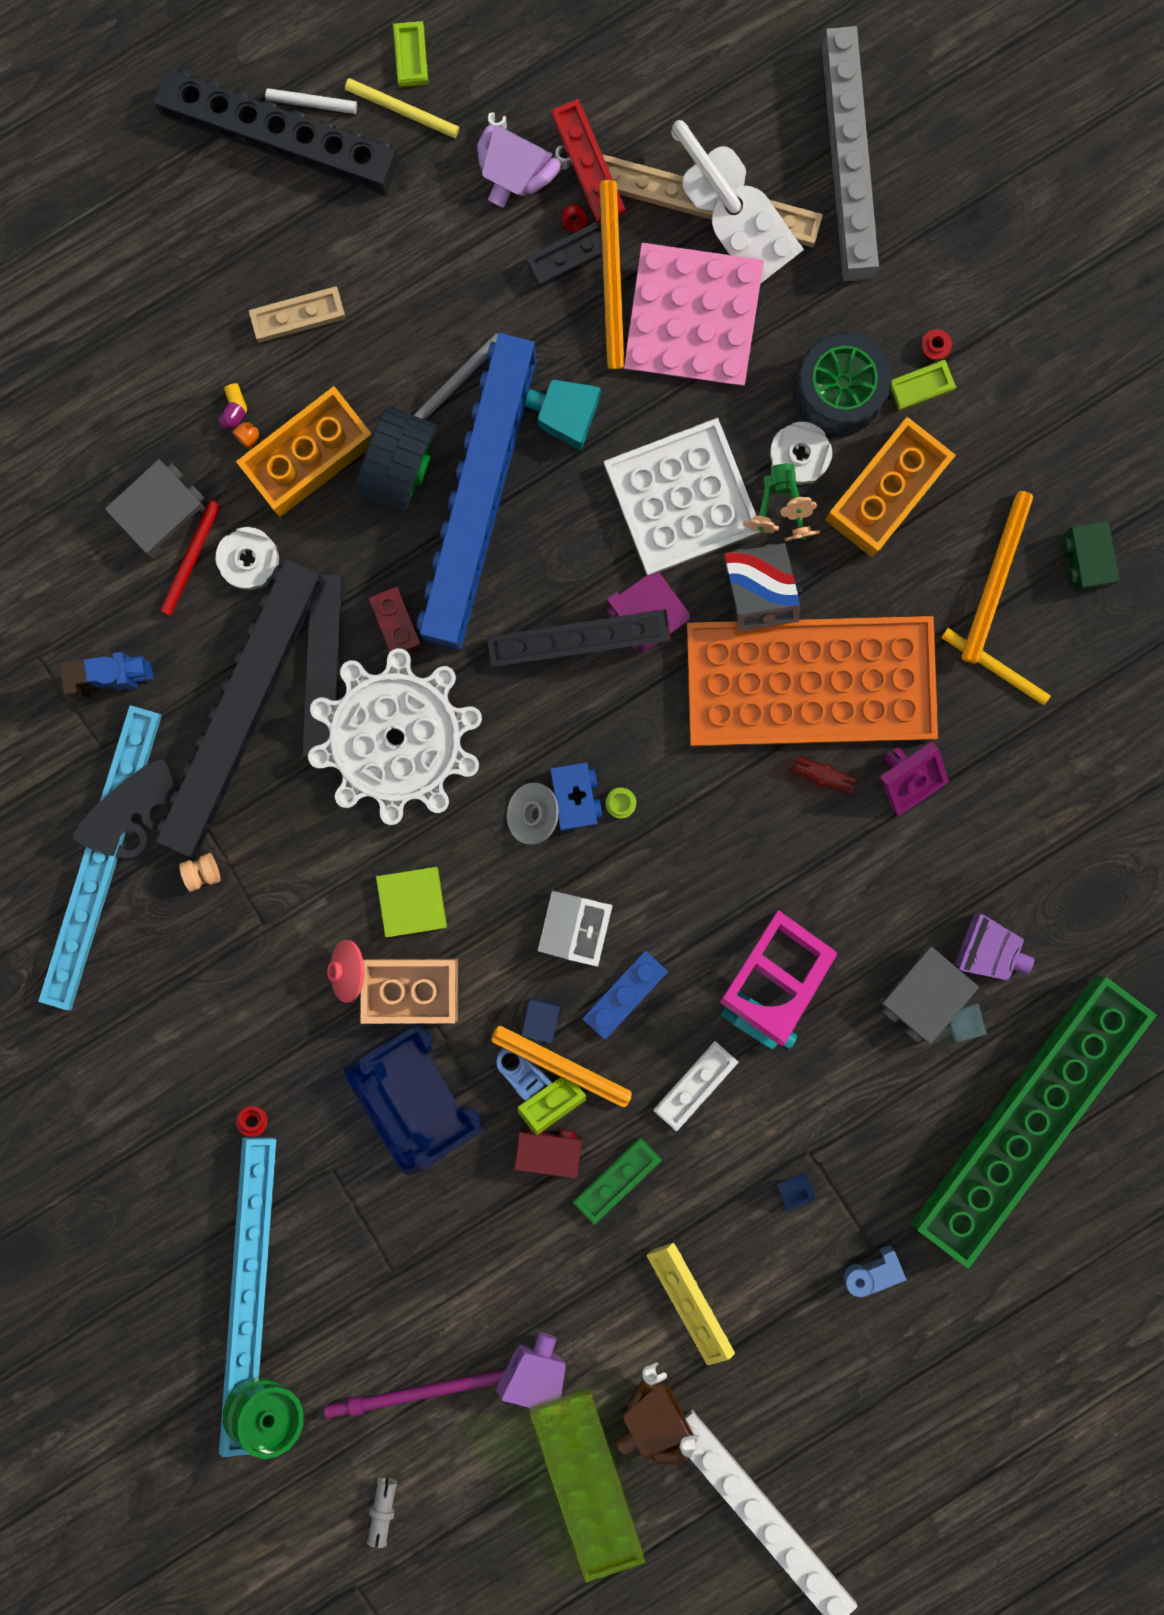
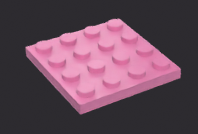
M642 243L624 369L745 386L764 260Z

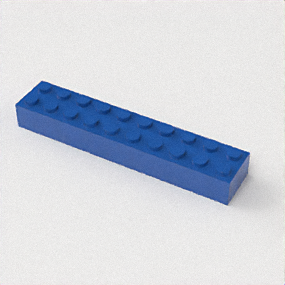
M498 333L496 342L491 341L487 354V360L490 361L488 372L483 371L479 390H482L481 401H475L471 419L474 420L473 432L467 431L464 441L466 459L465 462L460 461L456 472V479L459 480L458 489L451 492L448 509H451L450 520L443 522L440 539H443L442 551H436L432 565V569H435L434 581H428L424 596L425 599H428L426 612L420 611L417 621V629H420V635L425 643L460 652L537 361L534 341Z

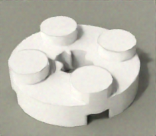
M796 422L781 429L774 437L770 448L771 467L784 463L795 465L797 485L814 483L826 472L832 458V447L824 431L809 422ZM798 446L805 447V453L809 454V458L806 460L803 458L802 461L796 459V455L792 453V450L794 448L798 450Z
M242 527L236 529L229 536L226 535L220 541L216 551V564L221 575L232 586L243 590H254L266 587L279 565V554L276 545L264 532L256 528ZM246 551H252L255 562L245 567L244 562L240 560V556L242 553L246 555Z

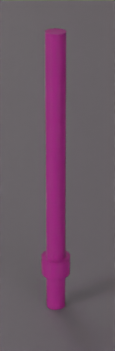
M506 1369L362 1398L361 1395L350 1397L347 1402L324 1406L325 1417L329 1419L348 1414L351 1417L364 1415V1411L499 1384Z

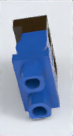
M123 652L113 653V659L110 657H98L59 663L63 693L78 701L91 699L90 691L105 688H112L114 690L127 689L129 691L139 690L138 682L153 680L150 661H145L142 656L131 658Z

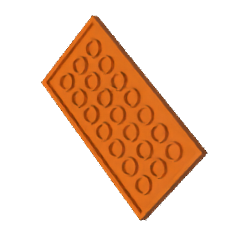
M934 616L807 619L740 632L737 630L736 621L687 623L690 746L938 739Z

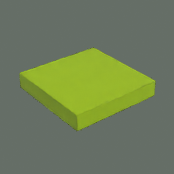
M438 867L376 876L385 937L447 928Z

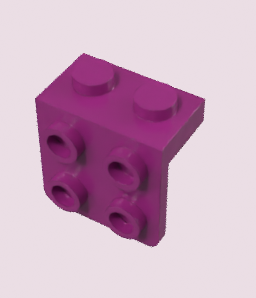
M659 572L649 576L646 575L619 595L616 592L607 599V606L609 608L606 609L609 617L666 609L670 634L690 619L689 612ZM658 643L632 646L634 650L639 648L641 653L644 654Z

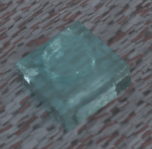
M979 1004L962 1007L949 1023L954 1042L987 1035Z

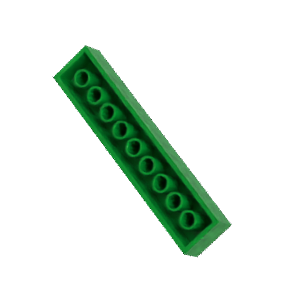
M1095 975L911 1222L916 1230L969 1269L1157 1015L1107 977Z

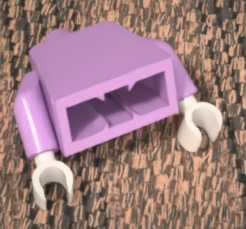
M489 113V126L485 128L477 143L482 176L495 183L488 197L489 201L504 208L511 192L520 196L533 194L550 183L561 169H567L571 165L569 157L566 159L560 157L563 152V146H558L554 158H551L552 153L506 130V116H503L501 122L495 123V113Z

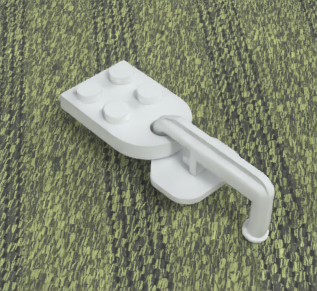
M682 120L674 122L671 130L672 137L681 142L696 163L683 177L685 193L698 209L713 211L712 225L714 232L730 255L764 260L761 284L804 249L767 196L754 187L744 186L746 168L732 149L722 146L714 149L707 155L690 131L688 125ZM741 201H742L743 207H742L741 212L738 213L737 215H731V214H729V213H737V212H739V210L741 209Z

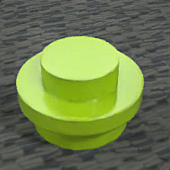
M616 788L606 798V809L615 818H627L636 808V798L626 788Z

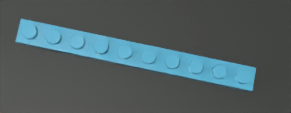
M129 706L101 800L124 780L147 765L162 717L161 714ZM124 832L120 836L119 843L121 846L123 844L126 832ZM118 846L114 856L86 847L38 1002L65 1010H72L118 857H115Z
M242 1137L219 1454L222 1457L250 1455L227 1436L223 1426V1408L227 1397L237 1385L247 1379L259 1377L276 1139L273 1137Z

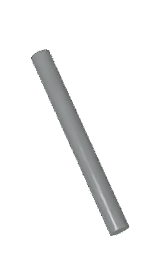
M495 333L414 416L426 420L487 359L489 345L491 341L496 342L498 334Z

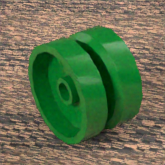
M264 1377L250 1378L237 1385L227 1397L223 1408V1426L227 1436L251 1456L261 1459L275 1458L290 1450L298 1440L303 1427V1409L299 1399L291 1391L274 1380Z

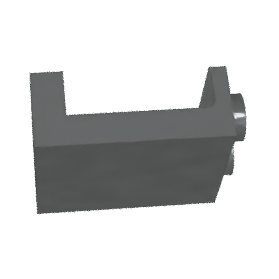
M160 459L105 508L145 553L153 559L162 552L159 546L197 511L203 513L206 509L201 503L205 498L193 485L187 488L180 481L184 475L172 463L166 466Z
M926 945L918 954L920 956L896 986L885 998L882 997L879 1000V1003L884 1006L881 1012L895 1024L898 1020L908 1027L905 1033L919 1044L922 1040L932 1044L979 988L932 946Z

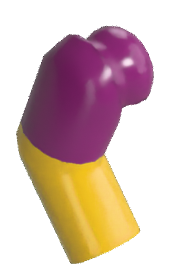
M237 383L230 384L224 388L229 404L223 413L219 415L218 421L220 426L227 430L238 426L247 412V406Z

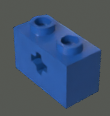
M587 763L551 768L561 831L597 825V818L602 817L600 799L593 800L592 788L597 787L595 769L588 770ZM574 788H579L580 793L586 794V797L581 799L580 805H575L574 800L568 799V796L573 794Z

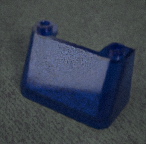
M419 1023L344 1068V1074L350 1087L395 1163L406 1175H412L425 1170L483 1131L480 1126L481 1119L478 1113L473 1108L459 1107L428 1055L432 1050L431 1044H433V1039L428 1030L422 1028Z

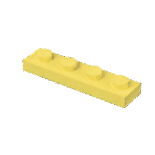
M674 1242L650 1251L646 1256L706 1364L711 1365L729 1360L735 1352Z

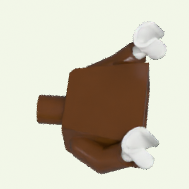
M655 1362L643 1369V1378L627 1405L628 1412L623 1416L629 1432L616 1439V1444L625 1457L639 1449L643 1458L652 1459L657 1464L679 1465L692 1456L703 1454L704 1449L696 1450L694 1442L698 1441L699 1435H694L670 1387L662 1383L658 1385L659 1382L667 1378V1374L663 1372L657 1375L655 1369L659 1363Z

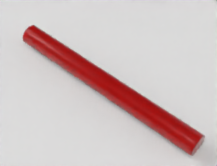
M209 500L160 612L169 616L172 615L221 507L220 504Z

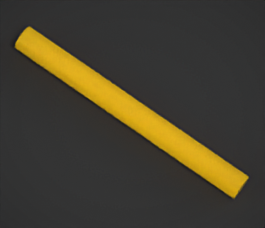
M947 628L941 638L963 652L967 640ZM982 650L978 663L1043 706L1047 703L1051 695Z

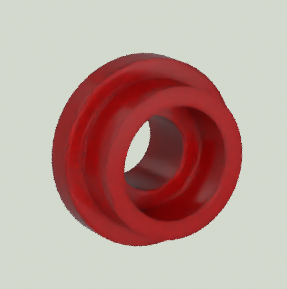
M939 329L927 332L921 341L922 353L925 357L934 361L947 357L952 348L950 336L945 331ZM939 340L942 343V347H933L932 341Z
M246 1107L237 1115V1129L245 1137H257L267 1128V1115L259 1107ZM253 1118L258 1121L254 1127L246 1125L249 1119Z

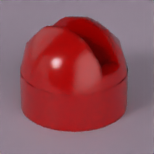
M572 204L564 208L562 222L567 231L577 232L586 226L587 217L580 205ZM577 215L578 219L572 221L571 216Z

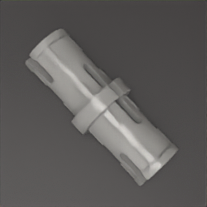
M386 1477L377 1479L375 1502L370 1507L369 1513L372 1520L367 1544L371 1547H375L377 1534H379L378 1548L387 1546L389 1523L394 1518L395 1510L392 1508L397 1486V1481L389 1478L387 1491H384Z

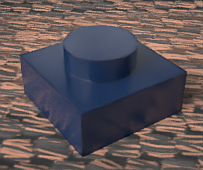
M806 1173L797 1177H790L785 1182L777 1184L786 1211L816 1200Z

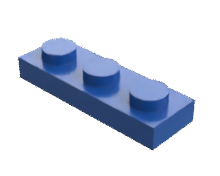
M645 950L582 1019L606 1040L668 971Z

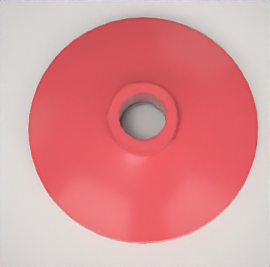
M342 940L336 945L327 969L328 978L331 980L335 995L340 1001L345 1003L353 1002L359 996L364 981L362 954L358 946L351 940Z

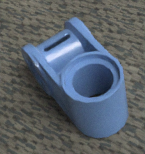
M501 1048L498 1052L497 1068L525 1101L536 1095L545 1085L549 1086L553 1083L538 1065L518 1056L520 1062L516 1067H506L502 1063V1057L512 1052Z

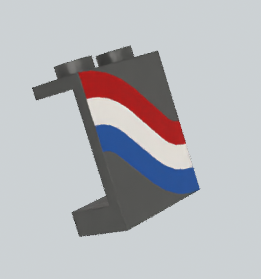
M785 543L777 545L767 544L759 548L737 549L724 553L725 576L728 575L736 607V626L738 632L799 622L800 602Z

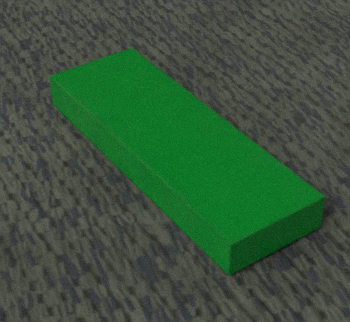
M639 1137L573 1200V1203L595 1225L653 1170L662 1159Z

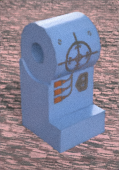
M891 1245L879 1249L882 1258L865 1265L853 1264L846 1269L844 1282L851 1294L857 1297H864L906 1281L899 1260Z

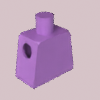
M539 1332L534 1348L524 1345L517 1346L496 1388V1392L502 1401L558 1415L565 1374V1362L559 1355L552 1353L557 1339L555 1336Z

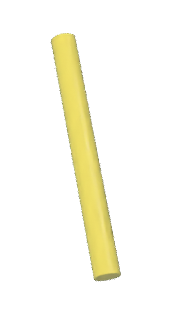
M349 78L346 82V91L452 138H456L459 133L460 127L353 79Z

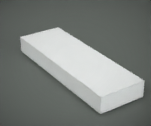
M714 1041L653 1111L677 1132L738 1064V1061Z

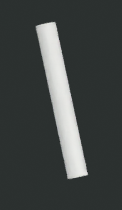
M269 88L266 89L265 93L266 101L350 114H356L357 112L356 101Z

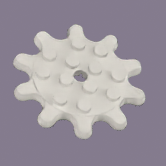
M401 648L394 649L388 654L386 669L379 675L368 674L363 666L355 660L345 662L340 669V675L347 687L345 696L337 701L323 697L317 698L310 706L311 715L315 719L324 722L330 730L329 739L321 745L314 746L309 751L308 760L310 764L316 768L335 767L342 773L343 782L335 793V800L339 806L349 808L354 806L360 798L371 796L379 802L380 818L389 825L400 822L403 816V807L411 799L422 800L427 808L434 813L445 811L449 805V798L443 789L444 779L450 774H460L466 777L473 776L479 769L478 759L462 749L460 738L464 732L475 729L480 725L482 715L475 707L456 708L449 703L448 692L455 683V672L448 666H441L429 677H417L411 671L410 655ZM392 728L401 730L404 734V741L398 745L391 744L387 740V732Z

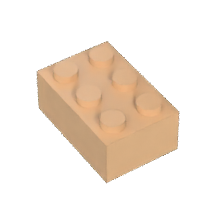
M458 959L363 960L364 981L361 989V1024L456 1023L458 1021Z

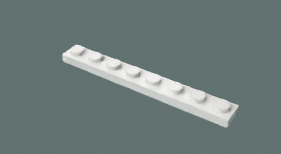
M690 1410L685 1415V1418L694 1435H699L698 1441L694 1442L696 1450L704 1449L703 1454L690 1457L693 1463L823 1615H849L858 1607L856 1601L695 1412Z

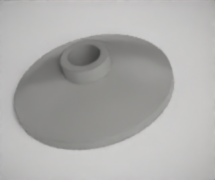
M528 783L521 786L513 794L507 809V822L512 835L518 841L530 845L539 844L552 834L559 814L558 803L554 793L543 784Z

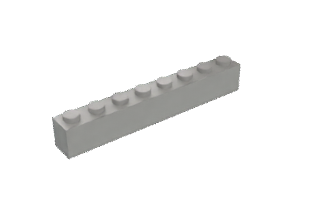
M857 26L828 28L822 43L842 276L843 282L868 280L874 278L879 262Z

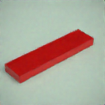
M579 99L554 108L550 112L597 225L601 224L600 183L604 180L613 179ZM617 190L618 216L625 214L626 209Z

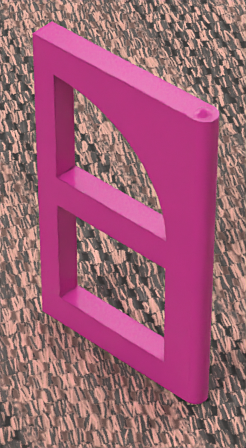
M778 910L720 1000V1003L778 1045L784 1046L835 960L837 952ZM777 929L817 957L802 983L762 955ZM755 968L791 994L793 998L783 1005L769 1007L748 1002L739 997L737 993L752 969Z

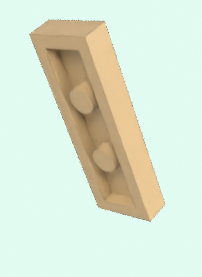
M337 286L249 310L258 343L346 319Z

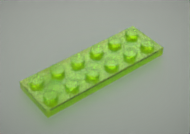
M590 1388L530 1407V1416L585 1582L646 1563Z

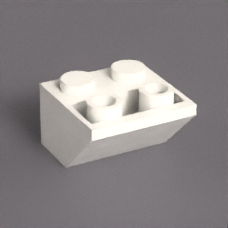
M552 891L538 951L598 967L612 905Z

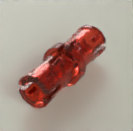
M802 755L798 756L795 763L796 766H794L792 771L794 774H799L818 782V786L824 787V785L847 793V795H851L854 789L853 784H856L857 777L833 769L829 763L823 765L802 757Z

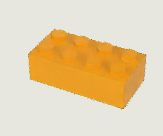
M333 386L236 462L277 515L282 517L365 453L372 434L335 386Z
M906 417L830 511L825 521L873 558L956 455L910 418Z

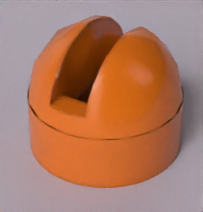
M249 422L241 423L232 431V434L249 450L259 439L258 428L253 427V424Z

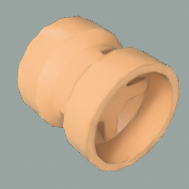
M211 853L200 856L197 861L192 862L188 860L179 865L183 882L189 892L200 889L203 884L208 883L212 885L221 880L219 869Z

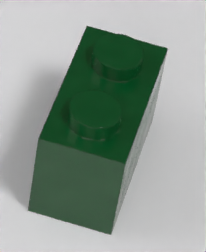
M1109 521L1073 526L1064 532L1062 549L1069 558L1070 567L1067 569V576L1070 585H1074L1075 592L1110 587L1120 581Z

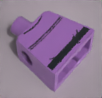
M974 914L954 966L961 971L1009 980L1013 970L1028 975L1034 965V958L1020 953L1024 939L985 915Z

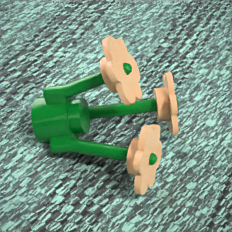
M784 463L772 466L770 468L771 475L764 476L765 488L760 516H754L750 521H744L743 526L750 528V530L764 533H774V531L779 530V527L774 525L770 518L766 517L771 489L774 488L777 494L790 493L791 500L787 503L786 507L781 509L780 513L781 516L788 517L790 520L796 519L798 529L792 530L793 536L784 538L785 542L796 539L805 540L806 537L819 534L820 530L811 531L810 526L804 527L803 518L810 516L813 513V509L817 507V504L812 502L809 497L799 496L795 465Z

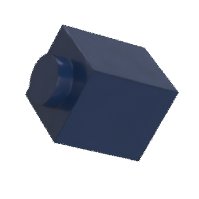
M530 998L521 1036L542 1047H545L546 1042L552 1043L561 1005Z

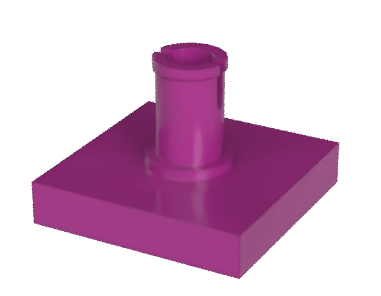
M930 742L910 757H907L901 748L894 749L897 758L892 752L886 756V762L892 769L880 776L891 809L898 817L949 783L940 751L933 742Z

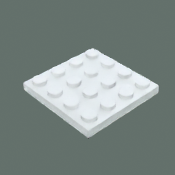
M718 418L604 461V467L647 576L656 572H662L762 533L761 531H753L743 526L744 521H750L756 514Z

